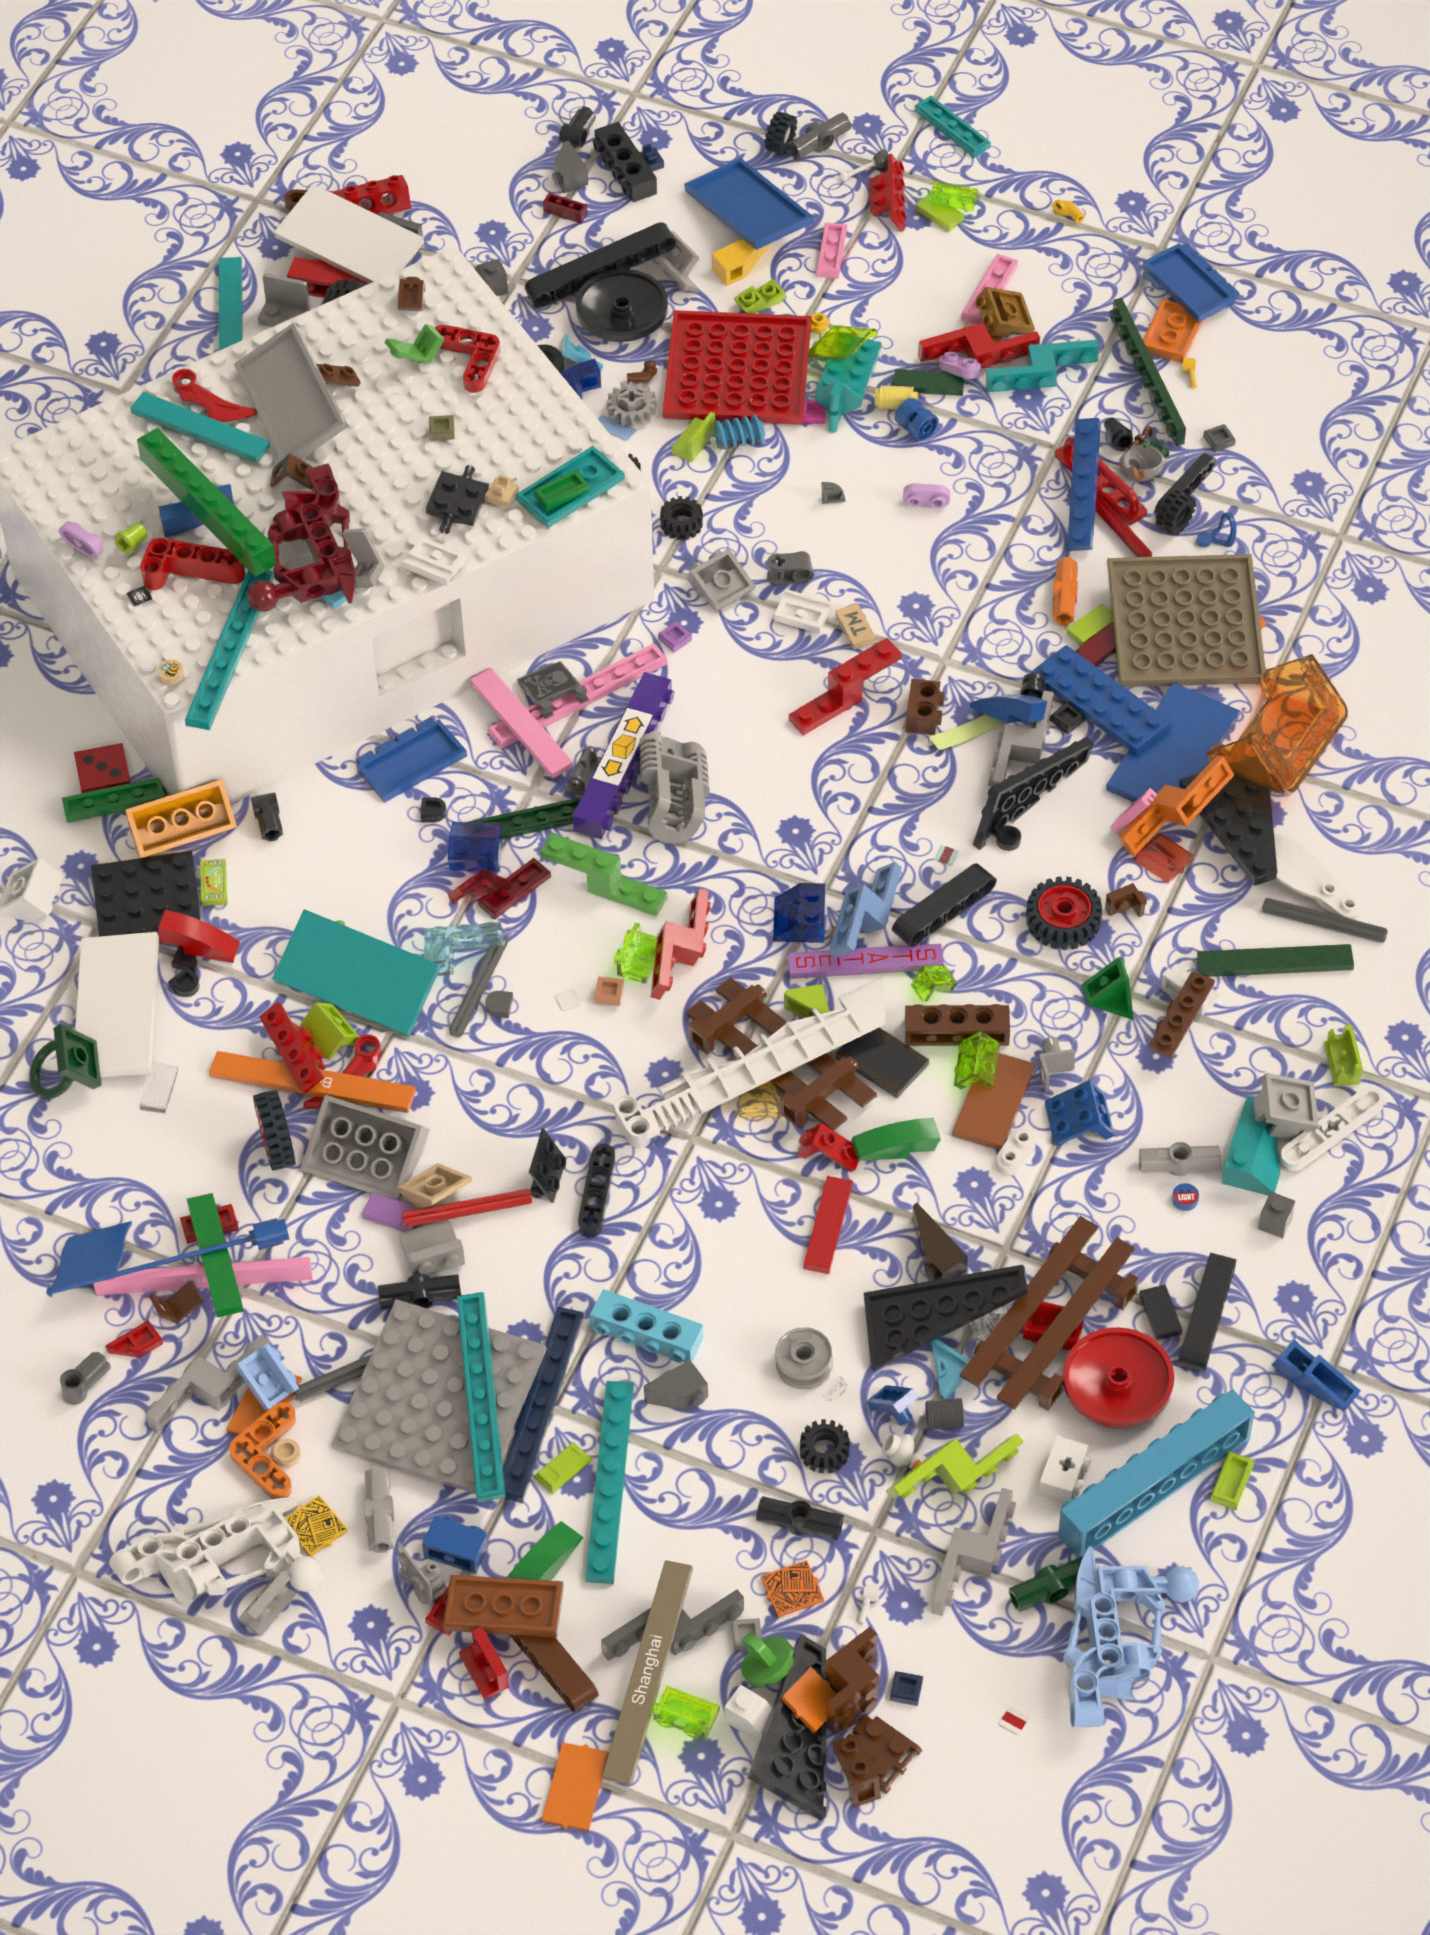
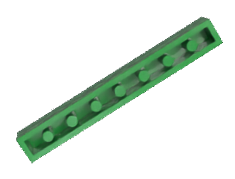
M158 427L137 439L140 460L255 577L276 565L273 544Z

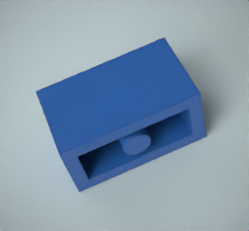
M434 1516L422 1543L424 1558L474 1574L477 1573L489 1546L487 1532L480 1527L466 1526L452 1518H441L438 1516Z

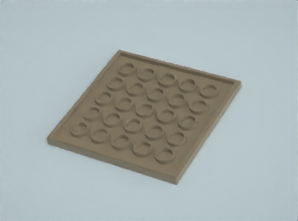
M1252 554L1107 558L1106 564L1119 684L1123 687L1171 686L1173 682L1181 686L1266 683L1267 676Z

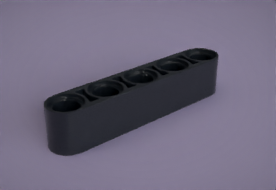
M978 863L972 864L898 917L892 926V932L910 947H915L989 894L995 887L997 878Z
M1210 1252L1178 1360L1179 1366L1205 1372L1237 1259Z

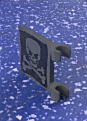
M561 661L517 679L518 684L535 703L545 719L554 716L550 709L552 707L551 702L574 693L580 704L589 701L586 695L587 688L576 680Z

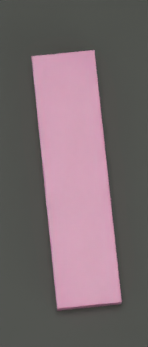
M1000 254L996 255L963 310L961 320L973 324L982 323V313L975 306L976 297L986 286L1005 289L1018 267V260Z

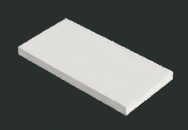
M314 184L274 231L275 238L369 284L404 269L424 244L422 236Z
M157 932L81 938L75 1030L97 1041L101 1077L151 1074L159 948Z

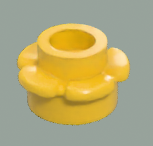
M823 313L810 315L812 316L811 332L815 334L826 332L830 325L829 318Z

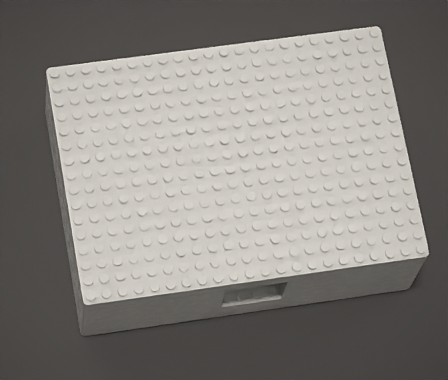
M457 248L446 249L0 448V523L12 574L153 777L161 780L166 796L222 779L229 802L232 804L473 688L470 679L489 668L498 676L652 602L655 598L649 481ZM412 276L424 280L426 290L423 297L422 311L398 310L399 279H406V277ZM294 323L298 327L317 364L326 363L335 366H349L355 370L361 381L359 387L327 384L348 428L301 460L313 467L327 463L330 465L338 485L340 505L350 512L349 529H366L385 567L374 587L355 588L351 604H348L346 601L333 609L321 597L300 603L293 596L280 598L272 610L260 612L211 730L185 726L184 720L243 581L238 584H228L169 573L167 581L161 589H147L152 600L138 606L132 604L127 593L144 586L140 564L147 546L153 539L165 538L158 506L181 502L140 460L137 439L158 427L216 487L231 484L234 505L267 539L270 524H273V517L278 512L285 510V500L282 492L312 490L288 476L282 479L276 486H270L273 467L281 459L258 414L241 420L222 422L270 442V448L260 461L255 463L131 414L130 407L142 392H146L208 417L206 410L202 406L193 402L182 401L179 394L173 389L172 375L177 370L190 369L196 374L197 384L228 402L256 409L234 363ZM425 324L432 325L433 327L449 325L496 335L500 340V354L485 388L480 392L471 393L464 388L463 374L472 355L439 349L431 363L423 361L417 363L408 358L398 359L394 357L384 343L385 340L388 338L414 344ZM463 339L460 341V343L462 344H469L472 342V340L470 339ZM486 361L476 362V365L478 366H485L486 364H488V362ZM182 379L178 383L187 385L191 381L189 379ZM454 415L455 439L430 440L429 416ZM594 446L625 473L623 481L548 529L518 503L516 497L508 509L484 500L474 527L462 523H453L448 534H445V530L444 533L439 531L443 522L442 519L426 514L427 503L441 471L462 476L467 465H470V468L471 466L475 468L472 476L473 480L488 483L490 488L495 478L503 475L509 477L511 483L517 484L519 492H521L586 449ZM67 521L78 523L84 530L91 534H96L102 540L103 552L95 559L87 557L62 539L59 534V528ZM138 522L145 527L148 538L139 544L132 554L127 555L117 547L114 535L121 530L124 531L133 523ZM334 523L330 527L337 545L344 547L341 524ZM204 524L187 532L166 537V539L227 549ZM421 537L465 554L466 561L453 578L451 577L448 586L404 569V559L409 557V552ZM305 540L282 541V543L278 544L280 565L293 570L315 563ZM351 552L354 567H356L358 563ZM274 578V580H273L272 583H273L274 585L280 584V583H279L277 580H275V578ZM177 660L182 664L184 670L182 681L175 685H166L159 680L157 669L163 661Z

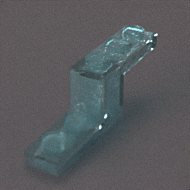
M486 922L482 924L426 928L424 934V954L415 955L439 964L441 968L437 976L454 975V950L505 945L501 922Z

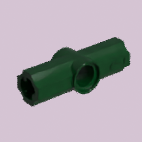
M1083 1556L1058 1567L1056 1565H1048L1040 1569L1033 1578L1009 1588L1008 1593L1014 1608L1022 1612L1044 1601L1054 1603L1063 1599L1070 1590L1075 1588L1077 1573Z

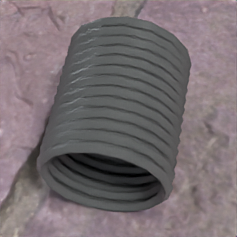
M962 1398L937 1399V1401L927 1400L925 1402L928 1430L964 1427Z

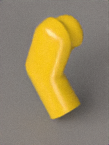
M1058 199L1052 204L1053 211L1057 215L1070 216L1076 223H1081L1085 218V215L1072 201Z

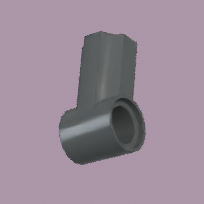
M98 1351L92 1352L75 1369L63 1372L60 1377L62 1396L66 1403L76 1405L83 1402L87 1396V1391L111 1369V1365L104 1355Z

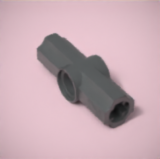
M844 112L835 115L822 124L813 122L808 126L803 135L788 143V149L792 157L798 160L818 148L823 151L827 150L833 144L835 138L851 130V122Z

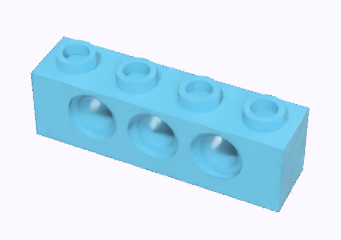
M605 1289L602 1290L590 1313L591 1329L596 1333L618 1338L625 1344L643 1347L650 1353H660L678 1363L687 1362L688 1360L693 1361L704 1339L703 1324ZM621 1318L625 1319L624 1321H616L617 1319ZM645 1327L650 1328L649 1330H641ZM670 1336L676 1337L674 1339H667Z

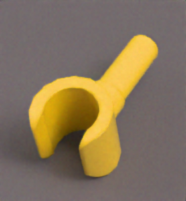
M1184 357L1182 371L1189 372L1191 388H1196V359Z

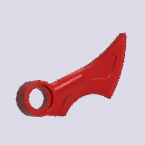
M180 369L172 375L173 389L179 394L181 400L202 406L209 418L220 422H228L258 414L254 408L228 402L198 385L196 374L190 369ZM182 379H189L191 381L187 385L178 383Z
M365 1034L355 1041L356 1055L341 1073L363 1077L377 1069L378 1058L381 1055L380 1041L374 1035ZM366 1044H371L375 1047L370 1053L361 1051L362 1046ZM314 1096L305 1101L303 1106L304 1108L320 1109L324 1098Z

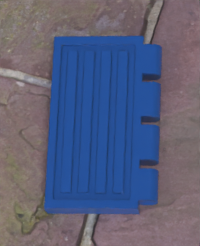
M1178 243L1142 263V269L1198 323L1235 304V299L1240 294L1218 271L1212 269L1213 267L1201 255L1198 256V252L1188 243L1184 245Z
M429 717L415 725L417 732L411 727L395 736L397 743L390 739L375 747L376 755L370 750L356 758V763L358 764L356 765L357 772L384 803L467 757V750L440 719L434 721L432 717Z

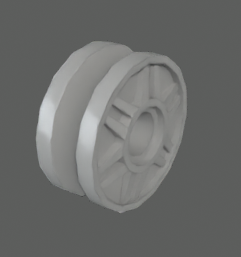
M810 1327L796 1328L785 1333L775 1347L776 1370L780 1378L787 1385L797 1389H811L821 1385L829 1378L833 1369L832 1345L822 1332ZM801 1357H808V1359H806V1360H802V1359H799V1358H801Z

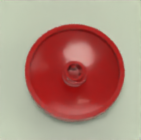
M1111 1327L1094 1331L1084 1336L1073 1346L1064 1365V1389L1070 1403L1086 1419L1104 1427L1126 1429L1146 1424L1156 1418L1166 1408L1172 1396L1174 1369L1170 1357L1157 1341L1137 1330Z

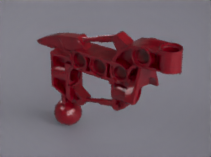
M328 463L304 470L312 491L282 492L285 500V510L278 512L273 517V524H270L267 533L268 540L274 546L276 565L273 568L274 578L280 584L274 585L266 580H258L251 584L247 592V601L254 610L268 612L275 608L280 598L293 596L297 601L303 603L339 592L340 587L347 603L351 604L353 602L356 587L355 567L351 550L343 536L344 530L349 529L350 512L340 505L338 485ZM334 523L341 524L344 547L337 545L330 527ZM305 540L315 563L293 570L280 565L278 544L282 543V541Z

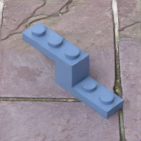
M893 862L878 868L871 890L867 886L861 885L845 892L829 953L836 958L853 952L857 945L856 941L860 929L869 934L886 927L902 869L898 863Z

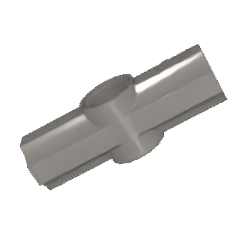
M1176 1142L1168 1148L1139 1149V1169L1141 1173L1170 1172L1175 1176H1184L1193 1170L1221 1169V1150L1219 1145L1191 1147L1185 1142Z
M371 1467L368 1471H365L366 1498H364L365 1522L368 1525V1546L370 1551L385 1553L393 1549L392 1521H394L393 1499L390 1496V1475L388 1469Z

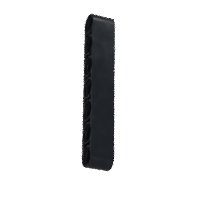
M659 222L528 280L524 289L534 307L542 308L579 292L586 281L599 273L613 269H631L671 251L676 245V240L667 224Z

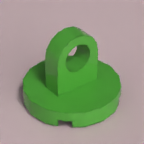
M749 1632L741 1640V1643L748 1651L743 1659L741 1671L743 1677L751 1686L763 1688L765 1687L763 1684L769 1682L773 1685L784 1678L792 1668L795 1660L793 1658L795 1649L784 1637L774 1636L761 1640Z

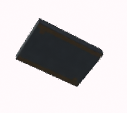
M880 1027L842 1045L835 1053L837 1060L843 1057H852L859 1067L856 1070L857 1073L896 1098L929 1065L928 1058Z

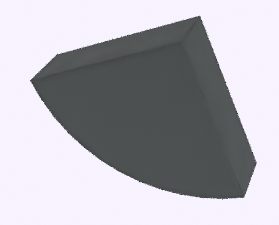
M821 482L822 504L846 501L844 490L839 485L832 482Z

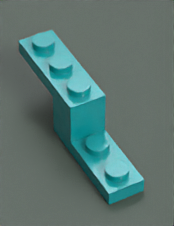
M1098 339L1029 345L1028 366L986 370V392L1056 387V366L1098 362Z

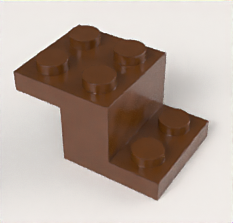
M870 1626L826 1660V1681L830 1683V1687L836 1692V1695L827 1701V1728L834 1735L841 1730L849 1729L859 1715L863 1712L869 1713L878 1703L879 1675L872 1668L877 1660L878 1634Z

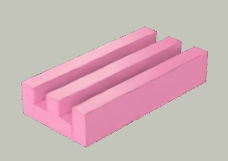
M1149 788L1122 812L1110 827L1118 834L1150 805L1157 794Z

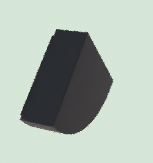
M179 946L171 962L172 968L184 970L186 967H189L196 973L198 969L196 956L183 954L184 947Z

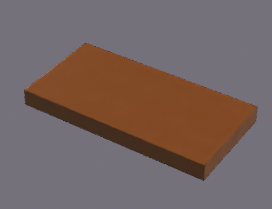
M985 1049L952 1131V1136L1001 1150L1008 1139L1034 1073L1035 1063Z
M451 1575L443 1622L444 1631L472 1632L482 1626L485 1633L557 1637L564 1583L563 1581Z

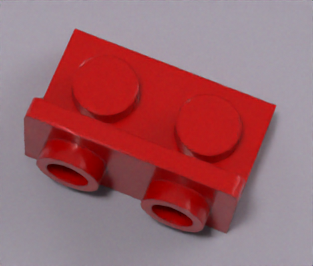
M482 1626L473 1630V1643L459 1651V1657L482 1698L487 1699L510 1688L508 1672Z

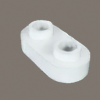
M1018 1129L1010 1135L997 1155L996 1166L1000 1173L1013 1176L1022 1170L1036 1148V1137L1033 1132L1028 1129ZM1011 1157L1014 1160H1007L1006 1158Z

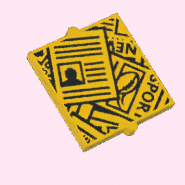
M320 1495L304 1506L299 1505L298 1510L285 1518L298 1535L299 1544L310 1557L326 1546H332L333 1541L348 1532V1528Z

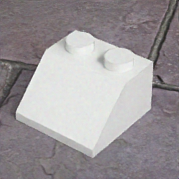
M41 858L12 872L0 899V916L30 922L48 916L53 908V899L61 889L60 882L63 874Z

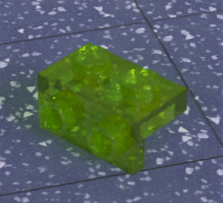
M982 1031L960 1042L953 1085L961 1090L976 1081H980L988 1087L992 1086L995 1079L1000 1043Z
M666 1686L659 1703H655L653 1706V1720L663 1727H674L682 1730L692 1738L701 1737L707 1740L720 1712V1705Z

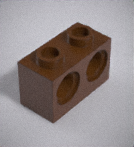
M911 679L906 714L907 733L935 735L936 725L941 726L942 711L938 709L939 706H944L945 692L940 691L941 681Z

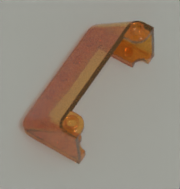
M1313 653L1267 669L1261 678L1260 686L1268 699L1237 741L1226 745L1215 743L1209 748L1206 754L1210 761L1217 755L1223 756L1234 775L1282 795L1294 793L1348 717L1346 703Z

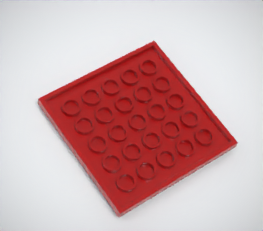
M674 310L662 411L663 418L693 420L696 417L705 420L708 414L712 412L715 413V421L728 419L732 422L733 418H738L741 422L743 416H747L750 421L751 416L756 415L758 419L761 417L762 423L803 425L812 316Z

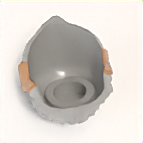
M1139 444L1127 450L1119 459V465L1124 474L1130 479L1138 481L1152 479L1160 473L1166 463L1164 456L1157 449L1151 446L1143 448Z

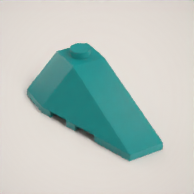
M1247 1096L1224 1165L1222 1184L1269 1196L1270 1191L1275 1193L1280 1177L1277 1137L1269 1135V1130L1274 1124L1266 1123L1265 1118L1262 1122L1255 1121L1253 1103L1255 1098Z

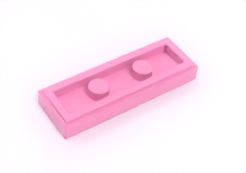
M825 223L816 277L839 279L847 235V224Z

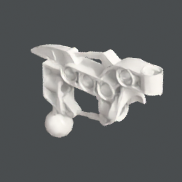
M298 1497L278 1498L254 1503L232 1510L227 1518L211 1522L206 1521L186 1527L183 1524H176L170 1533H158L153 1536L144 1537L129 1547L118 1550L109 1560L110 1567L125 1585L135 1583L142 1578H147L154 1573L161 1572L180 1605L190 1600L194 1594L199 1595L204 1591L209 1595H224L227 1593V1588L247 1582L251 1578L263 1574L273 1578L280 1570H285L288 1566L290 1567L288 1575L291 1577L289 1581L292 1587L298 1591H314L321 1585L324 1570L318 1560L313 1557H303L300 1554L298 1535L281 1515L299 1505ZM201 1532V1533H199V1534L193 1536L192 1538L186 1536V1535H189V1534ZM259 1543L261 1546L265 1545L270 1553L263 1569L225 1580L217 1566L246 1552Z

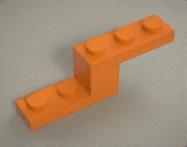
M1217 755L1186 789L1165 785L1157 793V796L1150 805L1118 835L1127 852L1136 856L1167 821L1188 826L1234 776L1225 758Z

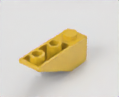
M738 240L712 253V270L728 286L745 278L771 243L756 250L745 240Z

